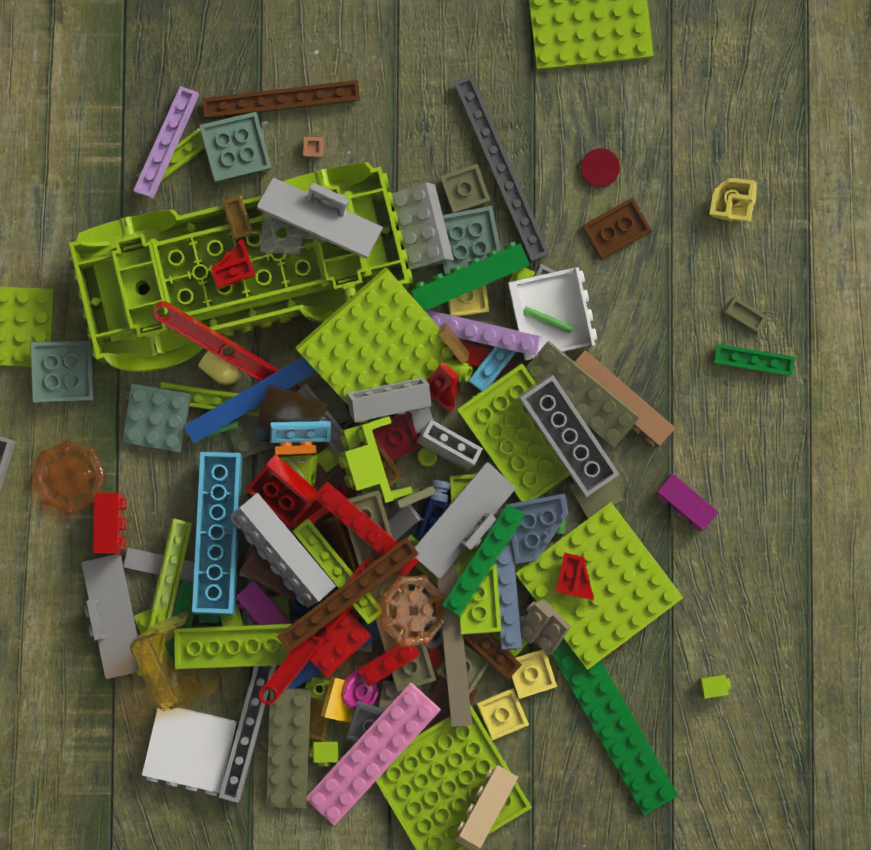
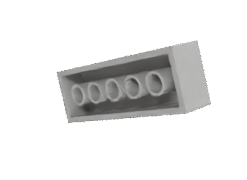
M549 374L517 396L584 496L588 497L620 475L553 375Z
M258 493L229 515L235 527L245 533L246 540L250 544H254L258 549V554L263 559H267L271 564L272 571L283 578L284 585L289 590L294 591L300 604L308 608L319 602L336 587Z

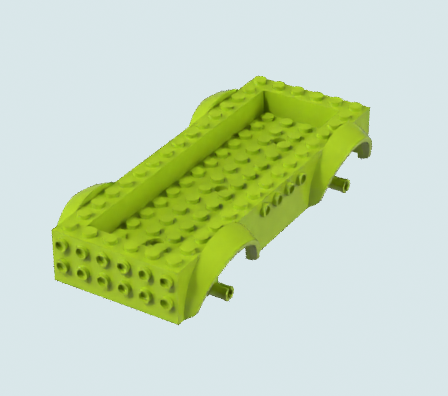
M360 162L321 169L320 171L317 170L282 181L307 193L312 183H315L337 194H342L349 199L346 211L382 226V231L368 258H363L341 247H334L332 243L258 210L257 205L262 196L243 200L254 234L236 240L233 238L223 205L180 216L175 210L155 211L121 218L80 232L77 240L69 243L70 250L68 252L70 260L74 263L75 267L73 269L74 278L79 283L78 295L84 304L82 312L84 319H87L89 325L87 333L89 339H92L93 342L91 347L93 357L102 364L109 363L120 370L144 372L165 369L185 362L197 355L203 347L155 318L153 307L159 301L170 303L224 337H230L236 331L241 330L242 333L253 331V327L257 326L267 328L272 326L273 322L287 323L292 321L291 318L302 315L313 322L322 324L385 267L406 290L410 289V283H413L410 268L406 269L405 264H408L406 250L401 249L403 238L401 230L397 231L396 229L398 218L396 211L392 212L391 207H394L391 192L387 193V188H389L387 174L382 173L381 167L373 168L368 162ZM243 239L256 276L218 289L211 268L217 262H220L228 251L231 252L238 245L237 242ZM142 284H147L150 287V291L146 295L139 293L138 289ZM165 307L159 308L157 313L159 315H166L168 309Z

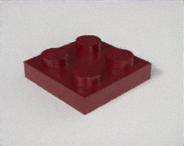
M407 411L404 414L390 418V424L372 430L375 438L392 461L422 449V445L416 443L418 436Z

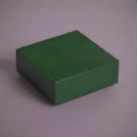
M199 614V623L201 625H220L221 618L219 615Z

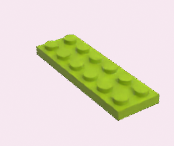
M292 624L174 629L175 669L281 665L290 653H288L277 636Z

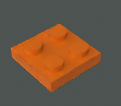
M286 442L280 443V446L275 447V454L278 457L317 455V447L312 442H300V446H293L292 443Z

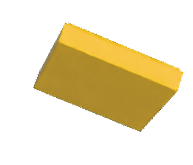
M331 677L321 716L351 723L355 710L347 707L343 702L342 686L345 680Z

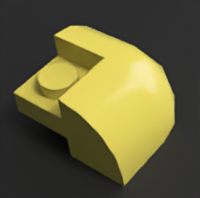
M731 178L722 182L714 190L709 214L712 217L726 221L751 222L753 205L756 202L757 189L755 180Z
M207 351L198 364L199 368L221 385L231 386L237 384L245 377L235 366L210 351Z

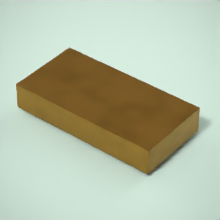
M239 195L222 201L234 240L254 234L242 196Z
M445 322L440 326L439 335L463 364L468 360L469 351Z

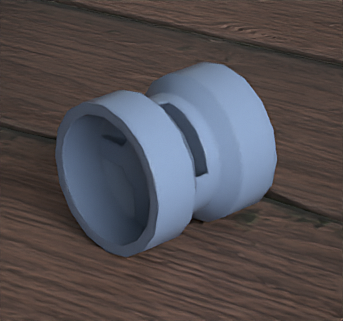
M431 480L430 486L434 487L436 493L428 496V499L447 503L448 496L446 494L450 489V483Z

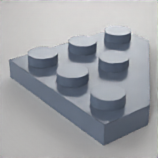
M565 494L509 504L525 514L524 521L512 538L516 564L536 561L569 514Z

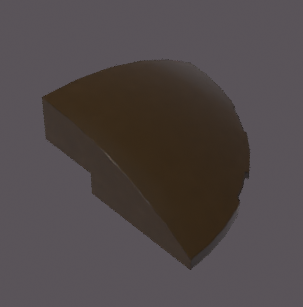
M270 384L259 413L254 439L270 442V424L272 422L320 421L329 404L297 391H290Z

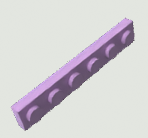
M179 87L133 190L135 194L150 199L154 198L197 102L198 92Z
M426 310V313L439 328L446 322L458 338L534 356L538 354L541 336Z

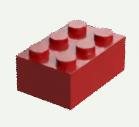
M276 454L245 489L252 496L258 493L277 517L290 529L314 503L316 499L313 497L318 492Z
M95 493L93 553L123 554V550H126V538H123V530L127 529V519L124 518V510H127V498H124L123 494Z
M348 611L310 660L328 679L372 637ZM323 627L315 636L323 637L325 628Z

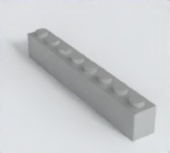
M254 666L219 798L237 803L241 800L266 704L262 703L259 699V692L275 673L277 666ZM266 690L263 694L265 701H268L270 690Z

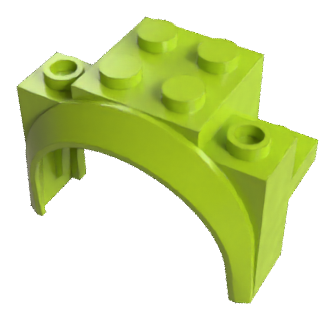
M390 416L342 430L340 440L345 449L340 452L341 457H338L340 467L345 469L347 475L344 476L347 488L350 487L352 491H359L360 493H357V495L379 489L382 503L393 501V499L413 493L411 486L390 491L372 430L390 424ZM360 442L365 443V445L359 447Z

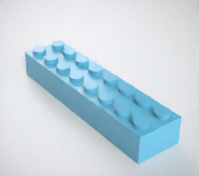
M200 452L192 612L194 614L235 615L239 529L232 523V518L229 515L237 510L241 503L243 462L241 453Z

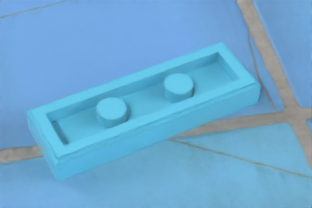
M495 346L468 382L478 390L483 391L493 383L517 351Z
M331 421L272 422L270 424V443L330 442Z

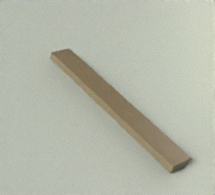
M455 564L451 565L441 578H437L452 727L472 725L464 638L461 635L460 618L443 608V603L457 583Z

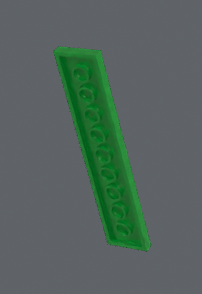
M563 638L554 653H552V656L642 814L645 816L678 797L679 795L602 661L600 660L587 670Z

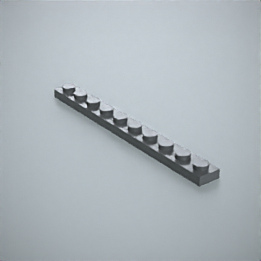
M470 75L455 81L454 86L530 261L533 262L549 255L548 248L473 76Z

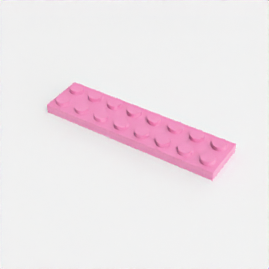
M410 683L307 796V801L335 826L441 709L413 683Z

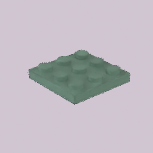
M257 112L199 125L214 183L272 169Z
M492 206L443 215L454 259L453 261L443 263L445 275L450 274V269L459 265L461 268L469 266L468 261L479 257V260L487 258L486 254L497 249L498 252H501Z
M91 341L30 343L32 402L93 400Z
M132 383L123 442L182 452L186 430L184 426L187 423L191 393Z

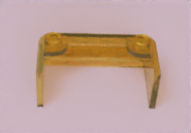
M188 611L159 622L137 636L130 645L131 653L157 707L162 711H170L214 694L220 684V679H216L201 685L198 678L192 674L180 677L164 642L169 641L174 636V628L184 624L189 616Z

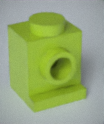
M312 677L311 680H307L305 688L311 689V698L325 701L330 680ZM321 685L323 692L318 693L316 686Z

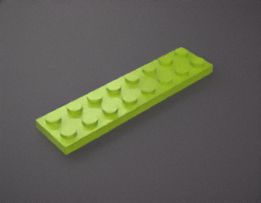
M476 474L450 476L452 502ZM489 532L484 533L480 538V544L476 548L471 550L465 549L456 559L457 582ZM496 564L460 619L461 635L501 632Z

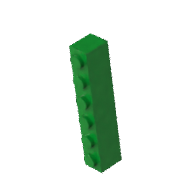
M514 241L505 245V250L498 252L496 249L487 253V258L479 260V257L470 260L468 261L469 266L461 268L460 265L450 269V274L443 276L441 273L431 277L432 282L427 284L424 281L413 285L414 289L411 290L415 301L426 311L530 266L521 243L516 245Z
M507 504L443 603L444 609L461 619L524 521V513Z

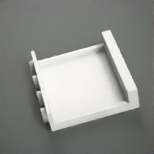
M579 267L507 282L518 331L541 336L538 352L547 341H550L561 351L595 345L594 340H597L595 328H591L590 321H593L591 309H587L586 302L589 301L587 290H583L582 282H585L583 270L579 271ZM525 306L573 326L571 333L523 314ZM523 353L524 360H530L535 357L534 355Z
M158 704L142 775L147 776L146 780L158 782V779L165 780L166 784L177 787L178 784L186 785L185 789L197 791V788L204 789L206 794L216 796L221 791L238 721L166 704Z

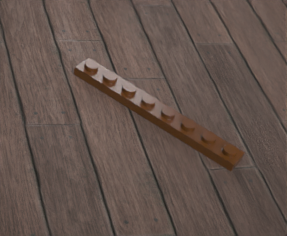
M358 80L202 98L204 118L211 119L253 112L261 113L360 101Z
M406 537L280 633L277 638L288 653H291L419 555L418 551Z

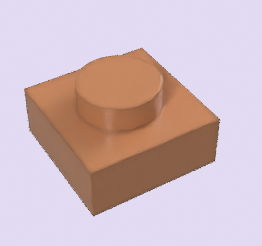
M304 137L303 157L323 158L324 137Z

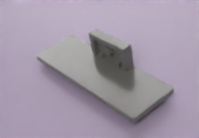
M273 178L257 205L258 210L363 258H368L382 231V226L346 211L349 203L348 198L315 183H312L307 193Z
M485 463L416 544L415 549L419 553L417 556L419 562L437 578H441L465 549L471 550L476 548L480 544V538L484 533L490 532L496 520L493 515L513 493L515 486L491 464Z
M116 554L82 562V569L89 597L84 608L86 617H90L91 625H89L90 636L94 637V640H98L105 678L109 679L136 673L141 657V648L121 555Z

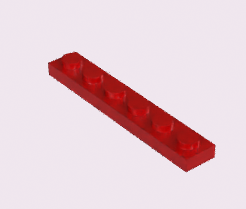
M326 481L313 498L382 556L399 543L329 482ZM415 557L399 569V571L406 576L418 563L419 559Z

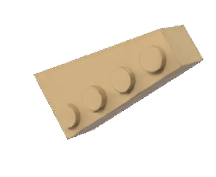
M498 765L494 769L490 768L485 776L487 782L484 787L480 786L475 795L478 797L474 804H470L466 812L468 816L464 822L461 821L456 830L458 834L454 841L470 850H479L518 779V776Z

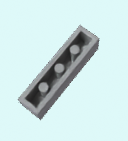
M423 377L347 393L349 414L354 422L364 423L368 419L373 418L382 419L391 414L400 415L410 410H423L425 407L431 406L429 383Z

